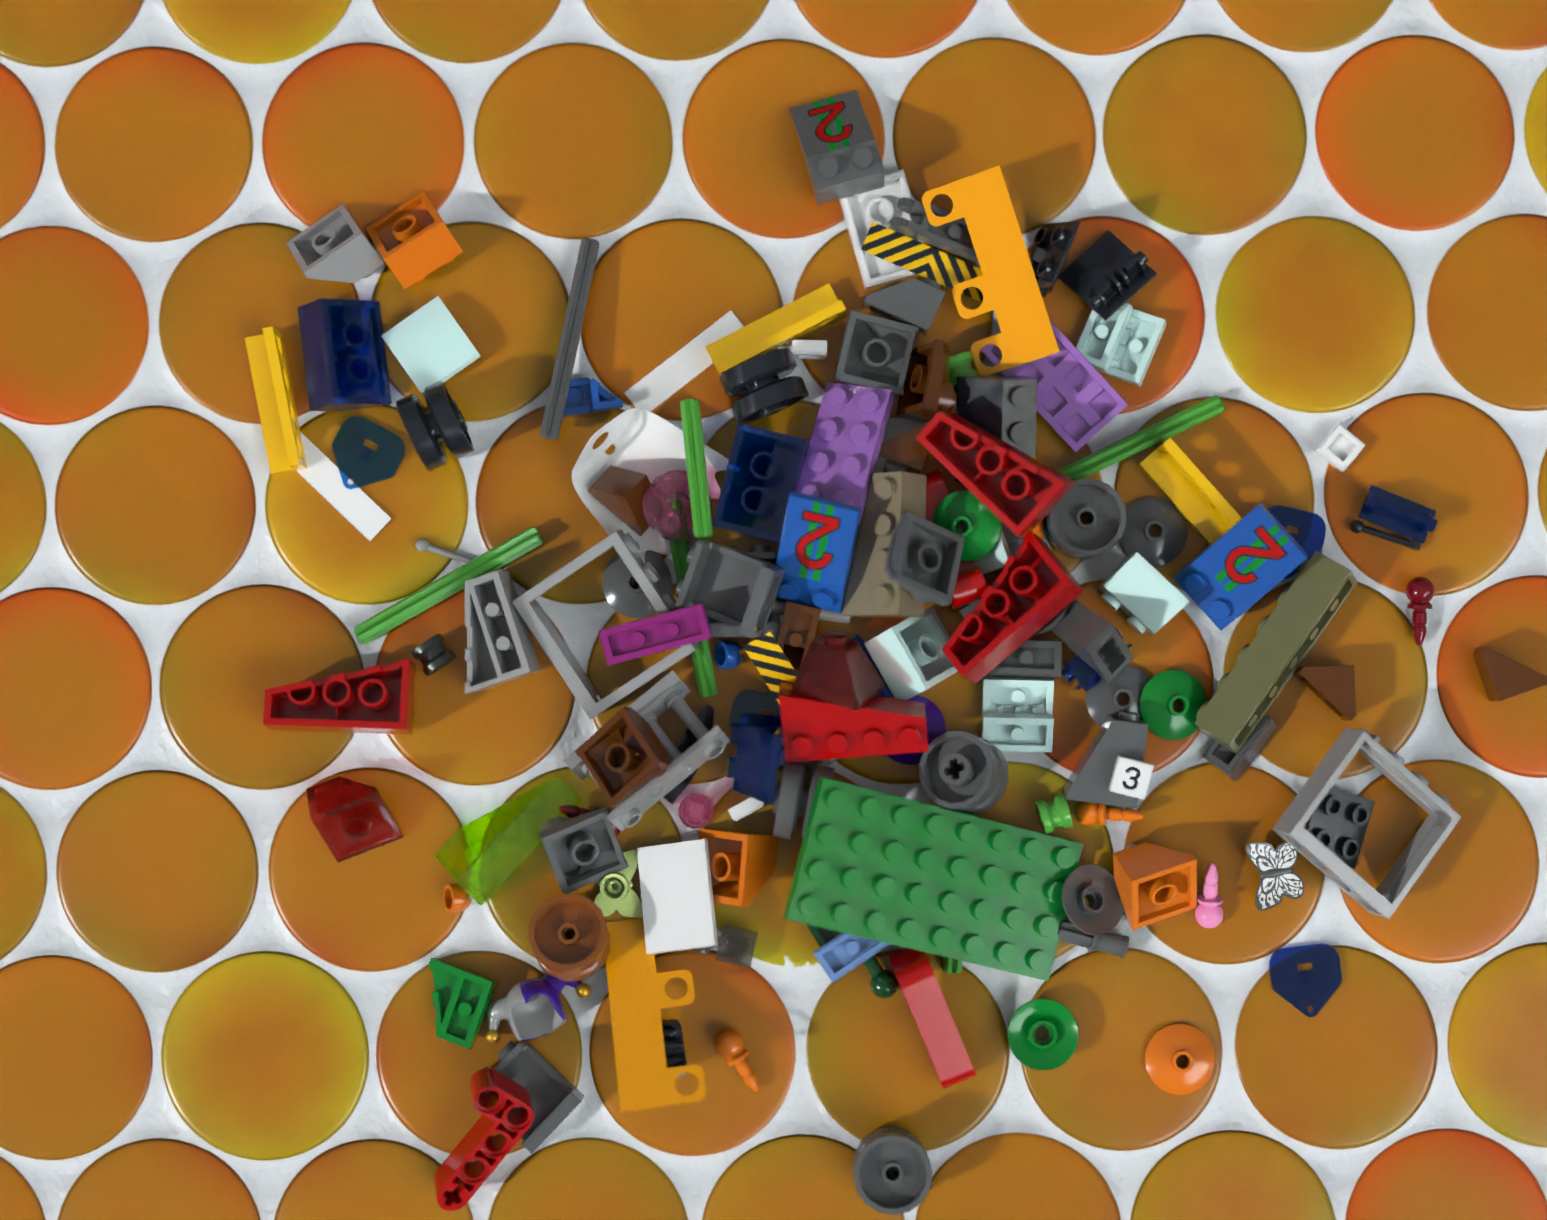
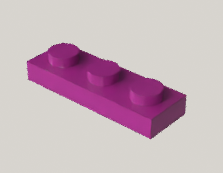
M704 602L599 630L608 665L713 637Z

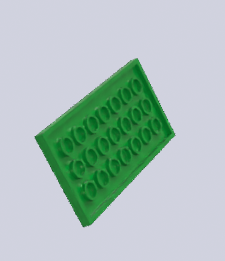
M819 776L783 918L1049 981L1059 942V926L1064 921L1066 915L1062 903V889L1069 873L1078 867L1083 844Z

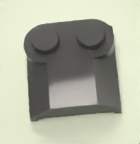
M851 310L843 331L833 380L849 385L890 389L895 395L902 396L911 351L919 327Z
M910 512L904 513L893 530L885 563L889 579L909 590L912 596L921 603L934 602L941 606L951 604L965 538Z
M606 807L569 820L564 817L551 818L543 824L540 832H538L552 871L563 894L573 892L609 874L629 867L612 824L606 817L609 814Z

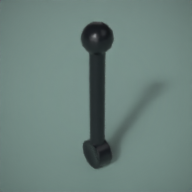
M1354 520L1350 524L1351 531L1356 534L1364 532L1404 545L1409 549L1420 551L1422 545L1420 542L1404 539L1365 526L1360 520Z

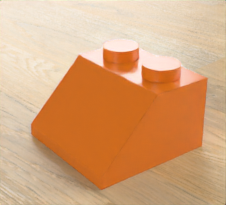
M424 191L365 228L382 258L404 290L411 285L422 282L428 274L439 267L450 264L456 256L463 252Z

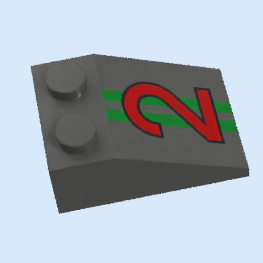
M856 90L789 108L817 205L884 187V168L875 138Z

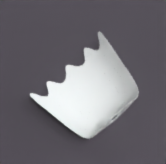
M629 408L601 427L590 438L572 470V482L583 503L609 535L621 529L625 534L630 533L634 541L638 542L641 550L637 553L645 563L644 555L647 550L664 555L672 554L664 512L642 536H639L588 492V489L611 465L646 474L661 507L662 494L673 491L680 494L686 528H693L683 430L648 410ZM608 432L606 440L598 448L593 449L595 441L603 433ZM614 444L615 451L610 455L606 454L605 451L610 445ZM704 444L709 498L721 499L723 496L715 479V473L722 470L736 472L738 468L726 457Z

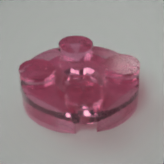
M672 470L657 476L643 496V512L647 523L652 529L656 528L659 533L664 535L661 537L669 541L680 542L695 537L693 533L687 471ZM709 494L710 508H711V513H712V502H711V497H710V494ZM676 497L682 501L684 506L681 515H679L677 509H672L671 503L676 501Z

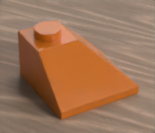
M699 828L698 839L708 840L714 902L747 907L776 871L778 837L753 832Z
M1147 842L1113 853L1114 880L1132 930L1197 908V858L1194 854Z

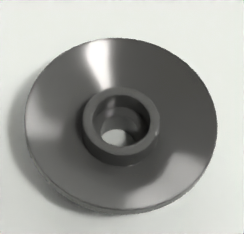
M1157 497L1143 498L1126 508V526L1118 542L1126 556L1138 552L1153 567L1162 566L1173 561L1183 550L1187 540L1186 521L1184 516L1171 502ZM1150 525H1157L1160 528V535L1154 538L1149 535L1148 528Z
M647 550L644 555L645 564L650 562L660 576V580L657 583L664 593L668 591L671 593L672 577L667 564L657 554ZM619 554L616 555L608 563L602 579L603 593L607 602L615 611L626 617L644 618L655 614L657 611L641 588L633 589L630 586V580L633 575Z
M1126 665L1110 682L1097 673L1091 679L1086 691V707L1092 720L1101 727L1109 715L1118 716L1119 711L1139 713L1140 693L1149 677L1143 671L1131 665ZM1121 692H1125L1129 697L1128 703L1124 706L1119 705L1117 702V695Z
M1086 864L1072 870L1065 879L1062 889V903L1068 919L1077 929L1086 934L1101 935L1110 932L1117 926L1122 917L1124 907L1114 876L1108 870L1098 865Z

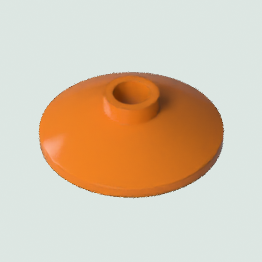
M1183 1023L1170 1024L1159 1029L1150 1038L1144 1054L1145 1068L1150 1079L1160 1089L1175 1095L1190 1094L1202 1088L1211 1078L1215 1068L1214 1048L1208 1037L1198 1028ZM1180 1055L1188 1057V1063L1184 1067H1178L1176 1064V1059Z

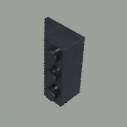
M957 376L956 414L1035 458L1037 379L1028 376Z

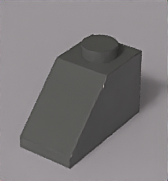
M922 277L921 281L911 278L868 294L863 308L889 320L919 327L918 333L926 336L946 292L940 290L941 285L929 278Z

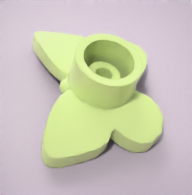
M634 849L623 852L629 867L595 881V883L600 885V892L596 896L594 903L601 909L604 917L613 914L616 910L626 917H643L642 900L632 889L633 882H631L638 867L637 850Z

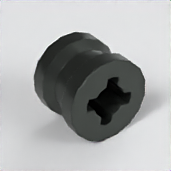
M440 633L426 640L411 652L412 656L420 660L424 665L423 672L426 676L432 675L456 658L453 651L447 650L443 645L444 638Z

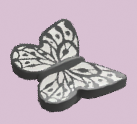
M1250 842L1245 845L1246 854L1252 864L1258 869L1261 879L1255 893V905L1258 910H1267L1280 904L1283 896L1292 899L1301 898L1304 894V884L1301 878L1293 873L1292 868L1298 857L1296 849L1287 842L1278 844L1275 849L1271 844L1263 842Z

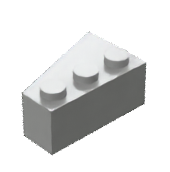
M497 570L465 581V627H467V649H465L467 683H465V694L480 692L541 671L527 625L512 603L518 597L509 571Z

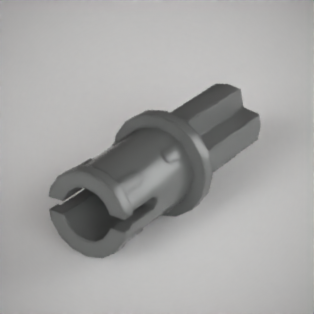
M1065 920L1060 923L1058 930L1059 941L1085 947L1090 953L1097 950L1119 956L1120 958H1124L1129 943V937L1126 935L1122 936L1111 932L1101 935H1090L1080 931L1071 922Z

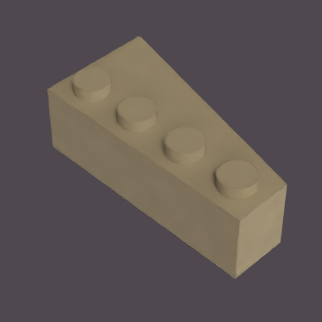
M903 471L873 473L841 616L862 618L923 617L924 603L917 601L909 590L889 579L885 563L892 532L903 514L910 512L926 520V475Z

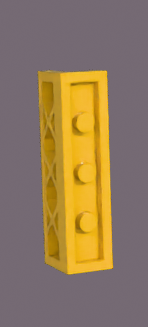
M830 283L705 346L721 376L729 369L747 360L784 348L792 344V340H799L845 316L846 308L842 300L838 301Z
M271 326L262 328L263 334L245 337V343L270 472L272 475L306 469L307 463L282 333Z
M1171 438L1164 441L1137 465L1167 500L1184 516V519L1207 545L1211 544L1241 519V516Z

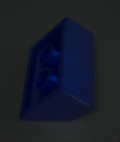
M321 298L298 307L309 410L345 411L392 404L385 343L381 336L383 335L380 301Z
M738 423L712 526L780 546L789 495L791 491L796 492L809 447L807 439Z

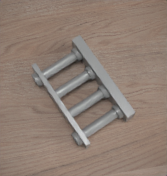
M673 670L628 706L648 722L667 751L670 764L662 776L650 779L606 816L620 831L637 824L644 812L707 760L718 757L724 751L725 746L731 741L718 725L708 731L684 701L685 696L691 691ZM669 709H673L698 740L682 754L657 724L658 718ZM575 751L563 760L580 779L584 780L590 776L593 778Z

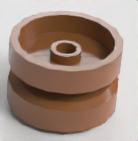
M559 894L547 899L535 910L529 923V942L539 966L549 976L561 981H581L593 976L604 965L610 952V933L601 909L591 899L579 894ZM574 935V938L567 940L566 936Z

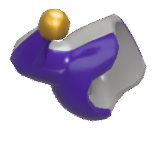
M547 973L541 979L530 978L518 982L511 988L507 996L496 1000L488 1006L486 1013L489 1030L485 1035L486 1040L490 1043H497L500 1040L501 1035L498 1028L502 1019L508 1020L518 1041L537 1039L555 1031L567 1020L560 1000V993L564 986L568 985L575 988L576 994L580 998H587L591 995V986L582 981H561L549 976Z

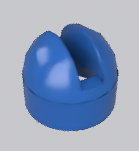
M719 641L714 652L717 667L719 669L738 667L744 658L739 656V652L743 650L742 647L736 642Z

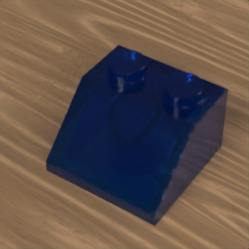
M741 712L740 723L733 722L731 744H737L736 757H729L727 774L728 778H734L733 790L766 804L773 805L782 735L781 716Z

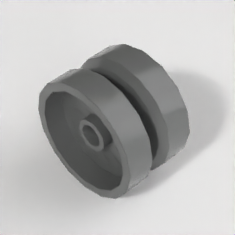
M1096 479L1076 480L1072 488L1044 517V531L1050 544L1061 554L1073 559H1090L1110 550L1121 539L1126 526V508L1120 495L1109 484ZM1084 512L1089 515L1087 521L1090 523L1089 525H1085L1080 521V515Z
M951 731L934 738L928 745L929 751L923 752L919 763V781L925 794L936 804L965 814L982 813L993 807L1004 795L1009 780L1008 764L1002 751L990 741L964 731Z
M785 760L781 782L778 781L773 808V814H776L772 836L791 839L795 834L797 818L804 819L801 834L802 838H804L819 776L833 780L834 768L816 765L812 769L810 784L806 786L803 785L805 775L803 763H786Z
M891 1126L875 1129L862 1138L854 1151L852 1170L856 1190L865 1204L877 1212L891 1215L910 1212L923 1202L930 1191L933 1173L929 1156L918 1137L906 1129ZM891 1166L899 1169L898 1173L893 1171L892 1175H886V1170Z

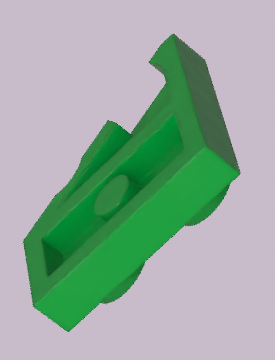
M431 958L429 967L430 970H433L435 991L432 992L433 1006L437 1011L435 1019L436 1035L438 1038L466 1049H472L496 981L440 959Z

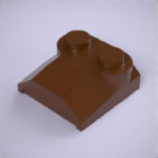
M939 339L912 349L904 382V393L902 396H899L896 413L897 417L908 420L929 421L940 411H952L957 399L953 385L949 382V347L943 340Z
M622 707L575 751L607 798L610 808L617 807L650 779L662 776L669 766V756L648 722L630 707Z

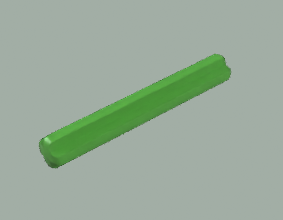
M685 399L680 402L693 533L696 538H708L713 535L700 404L698 399Z

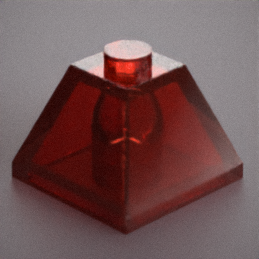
M828 631L812 641L793 683L792 692L858 711L884 690L885 683L858 641L846 638L847 636L844 633Z
M338 776L306 789L310 818L337 862L403 838V832L376 787Z

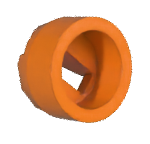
M447 884L443 893L446 911L453 913L466 910L472 902V899H466V894L471 893L470 889L462 884Z

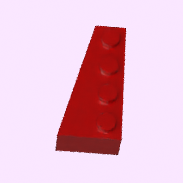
M952 411L938 412L916 437L937 460L1017 537L1026 535L1029 530L1032 532L1076 483L1071 478Z
M1030 530L1021 540L1023 543L1014 556L1010 555L1002 566L1004 568L992 586L988 585L982 593L981 597L983 598L972 613L969 612L942 648V651L960 675L975 683L979 682L1084 592L1044 540Z
M406 659L384 666L377 665L368 667L365 670L346 674L340 673L318 680H307L265 689L263 725L270 730L412 734L416 665L411 659Z
M780 681L779 703L786 763L929 751L925 703L881 696L879 698L860 696V693L846 691V693L826 691L825 688L810 686V688L793 686V683Z

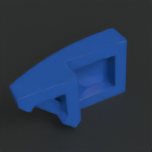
M588 377L571 379L563 417L622 408L623 401L604 389L593 378L592 380Z

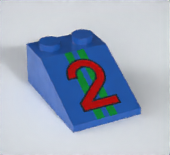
M791 491L776 566L786 570L776 598L837 613L841 612L855 554L861 507Z
M1259 503L1187 562L1173 579L1220 630H1223L1305 561L1309 555L1263 504Z

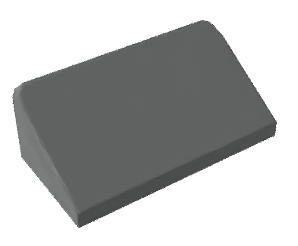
M1265 714L1238 754H1235L1214 740L1203 754V757L1229 778L1237 781L1277 730L1278 726L1272 718Z

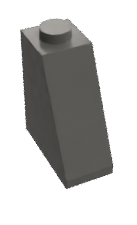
M1076 599L1068 605L1067 612L1062 621L1051 630L1056 637L1108 682L1134 658L1117 629Z
M1119 711L1118 716L1109 715L1064 784L1062 793L1065 799L1137 808L1138 798L1112 792L1108 788L1118 755L1140 761L1144 760L1149 724L1145 720L1140 719L1139 713Z

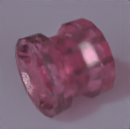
M692 793L681 801L678 808L679 818L689 828H703L713 818L714 805L706 795Z

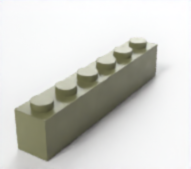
M1315 551L1310 559L1307 558L1301 564L1296 580L1291 587H1286L1281 592L1277 601V607L1270 616L1267 615L1262 619L1253 641L1250 644H1246L1240 650L1236 665L1230 673L1227 672L1221 677L1217 685V692L1210 701H1206L1198 710L1197 720L1195 721L1196 726L1202 733L1235 754H1238L1358 583L1351 570L1318 551Z

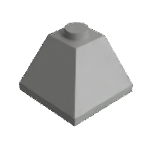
M344 204L286 242L301 270L309 279L356 283L362 278H367L374 274L377 268L384 264Z

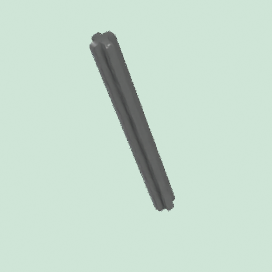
M583 238L581 240L541 425L540 436L548 440H557L559 438L599 251V241L591 238Z

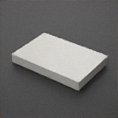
M904 169L885 174L883 188L839 199L865 290L918 275L861 250L872 221L893 231L896 230L891 228V222L896 217H902L919 224L917 216L910 215L897 208L899 198L912 199ZM905 235V236H907V237H909V238H912V239H914V240H916V241H919V242L925 244V242H922V241H920V240L915 239V236Z
M698 839L637 848L646 954L718 946L708 840Z

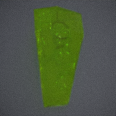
M555 776L458 829L437 851L435 857L453 880L479 905H483L541 844L538 832H540L543 824L554 817L565 818L566 816L559 811V807L562 805L577 806L582 799L558 776Z

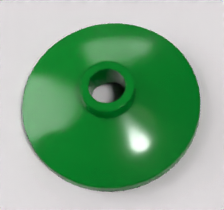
M961 490L946 496L937 506L932 523L965 538L961 561L977 560L989 554L997 545L1002 531V521L970 490ZM962 519L968 523V530L965 533L961 532L958 528V523Z
M1165 670L1159 672L1146 682L1140 693L1139 713L1141 719L1149 724L1148 729L1158 737L1169 740L1186 738L1198 729L1195 721L1197 720L1198 710L1207 701L1206 693L1201 683L1185 671ZM1176 699H1180L1182 702V708L1178 712L1174 711L1172 706Z
M1042 998L1028 1001L1014 1012L1008 1025L1007 1037L1012 1053L1022 1064L1035 1070H1051L1058 1068L1071 1058L1078 1044L1079 1032L1074 1016L1064 1005L1051 999ZM1041 1026L1046 1027L1048 1030L1047 1036L1043 1039H1038L1035 1036L1036 1029Z

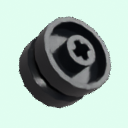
M781 348L754 357L729 369L719 377L727 395H743L731 406L738 424L749 423L777 414L809 395L802 377H786L797 367L790 348Z
M442 381L425 388L424 397L429 411L425 409L421 400L413 394L396 401V406L405 429L428 471H433L446 465L447 455L442 444L443 441L451 454L457 458L475 451L462 412Z

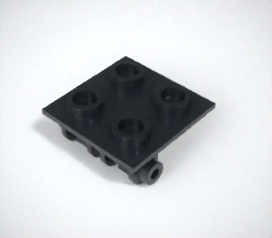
M1079 221L1044 224L1034 237L1035 246L1031 253L1030 261L1042 297H1046L1047 293L1053 290L1079 227Z
M1108 230L1060 273L1058 278L1101 318L1107 321L1151 281L1157 273L1146 264L1148 258L1143 252L1138 251L1135 254Z
M1331 787L1305 823L1307 824L1305 829L1346 865L1355 869L1375 802Z

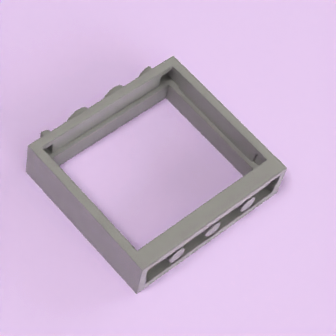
M622 529L615 531L512 601L590 720L700 647L697 642L680 646V648L602 699L536 599L614 547L658 614L680 609L675 606L677 601L669 591L664 593L657 583L660 580V576L650 562L645 564L637 553L641 550L638 542L634 541L629 532L625 534Z
M1345 728L1272 830L1366 911L1389 920L1459 822L1461 816L1450 807L1451 805L1448 803L1449 799L1437 792L1434 793L1427 787L1429 782L1426 778L1417 772H1410L1403 765L1405 760L1392 750H1385L1379 744L1380 738L1377 735L1369 733L1365 728L1361 730ZM1357 752L1429 814L1376 890L1303 827Z

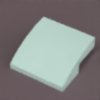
M439 296L381 335L423 396L426 387L439 381L444 383L481 357Z
M1125 303L1107 321L1092 309L1076 348L1096 370L1141 387L1167 322L1165 319L1135 310L1128 303Z
M984 676L982 678L981 738L993 743L1000 751L1052 752L1054 679Z

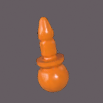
M1079 801L1075 807L1076 819L1086 826H1092L1098 822L1106 826L1108 819L1120 822L1122 820L1124 822H1132L1143 819L1141 812L1131 808H1109L1106 804Z
M733 1030L722 1032L716 1039L717 1052L720 1056L727 1059L726 1063L728 1066L735 1065L739 1075L743 1077L744 1083L755 1092L759 1091L757 1075L752 1071L748 1060L745 1059L749 1052L747 1049H743L744 1042L741 1035Z

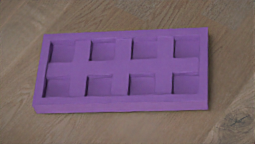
M1050 320L1060 352L1001 372L1004 376H1028L1037 379V411L1065 442L1077 452L1119 414L1128 403ZM988 344L981 349L995 366L1000 363L1002 352L998 346Z
M833 382L826 383L796 492L861 507L860 525L872 475L876 468L895 399V394L892 390Z

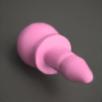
M1214 863L1208 865L1204 874L1203 894L1198 895L1197 901L1199 905L1195 910V918L1198 924L1209 929L1217 927L1223 920V910L1220 906L1223 898L1217 895L1219 876Z

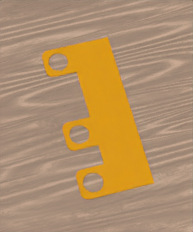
M1000 165L926 191L922 196V203L931 225L941 226L960 218H965L983 274L958 283L953 287L952 295L959 315L964 319H969L994 310L1002 332L975 341L972 344L971 353L978 373L982 376H988L1060 352ZM938 194H946L953 201V209L945 217H938L931 210V201ZM968 287H976L983 294V302L977 309H967L961 303V294ZM993 344L1000 348L1002 359L998 365L988 367L980 361V350L985 345Z
M643 917L606 922L610 933V952L605 962L620 1112L701 1101L706 1095L704 1071L700 1065L693 1064L667 1068L661 1009L689 1005L694 1001L695 992L692 973L688 970L656 972L655 954H646ZM676 977L683 979L688 986L686 995L678 1000L669 998L665 993L666 983ZM683 1073L694 1074L699 1082L696 1092L688 1096L680 1094L675 1087L677 1077Z

